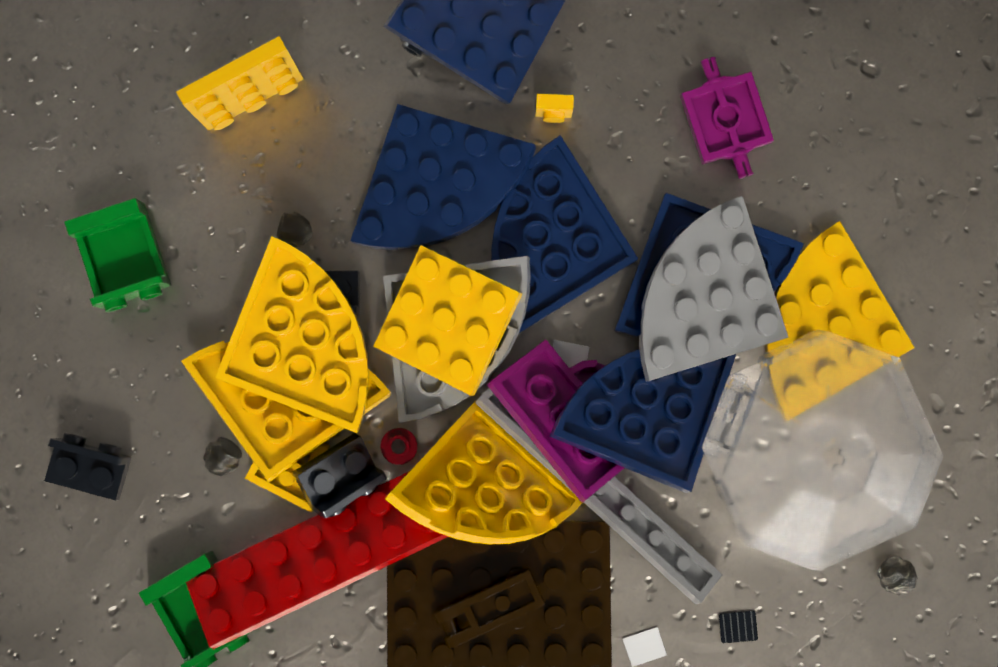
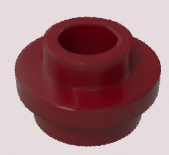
M394 428L383 436L380 449L383 457L388 462L395 465H403L415 457L418 444L412 432L405 428ZM396 439H401L405 442L406 448L403 453L398 454L393 451L392 443Z

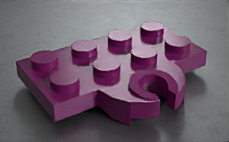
M545 339L492 379L487 386L582 503L622 471L624 467L552 438L550 433L562 409L576 390L588 378L606 365L598 363L596 359L581 361L569 368Z

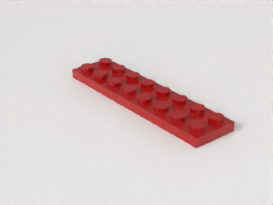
M410 471L379 485L371 494L355 499L339 515L323 518L318 514L213 564L212 568L186 582L209 647L216 649L449 537L417 523L385 499Z

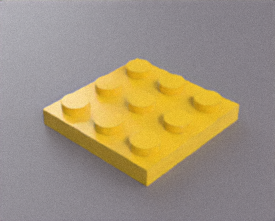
M280 36L176 91L183 106L208 131L213 128L214 130H220L233 123V117L242 112L251 113L262 108L266 104L265 100L277 93L279 95L290 93L298 87V82L303 80V77Z
M420 245L373 347L470 396H474L521 299L522 293Z

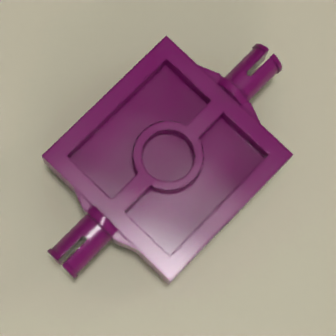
M710 57L709 60L706 58L700 63L702 64L707 82L699 88L683 92L680 95V99L702 165L720 159H733L738 179H743L745 176L749 177L754 174L747 154L755 148L771 144L774 141L752 72L735 77H721L716 57Z

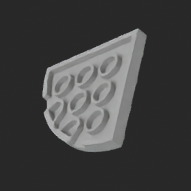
M743 196L720 204L692 222L673 240L654 268L642 302L641 335H639L641 364L646 382L789 338Z
M528 256L464 265L522 293L521 299L478 389L489 380L503 363L520 332L530 292L531 273L530 257ZM407 273L383 276L387 316ZM392 356L399 423L419 420L441 413L470 396Z

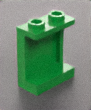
M133 198L64 221L68 235L77 241L94 297L90 299L93 307L105 308L106 312L120 310L128 306L126 302L137 297H140L141 300L152 299L163 294L161 289L172 286L146 206L140 200Z
M213 551L205 553L139 592L145 606L153 604L184 659V663L180 665L181 667H208L218 660L215 653L225 647L231 653L250 641L247 634L216 649H212L208 645L186 582L212 568L213 564L219 562Z

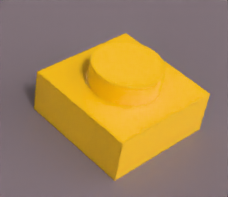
M537 94L535 117H543V121L549 123L564 122L565 118L572 117L574 95Z

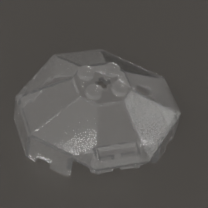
M815 330L786 346L782 345L759 356L756 364L728 376L701 447L714 474V485L730 515L734 529L746 546L816 572L916 528L944 457L900 358L823 330ZM834 447L840 448L838 454L844 458L841 465L834 464L832 469L827 468L828 461L822 458L825 451L832 452Z

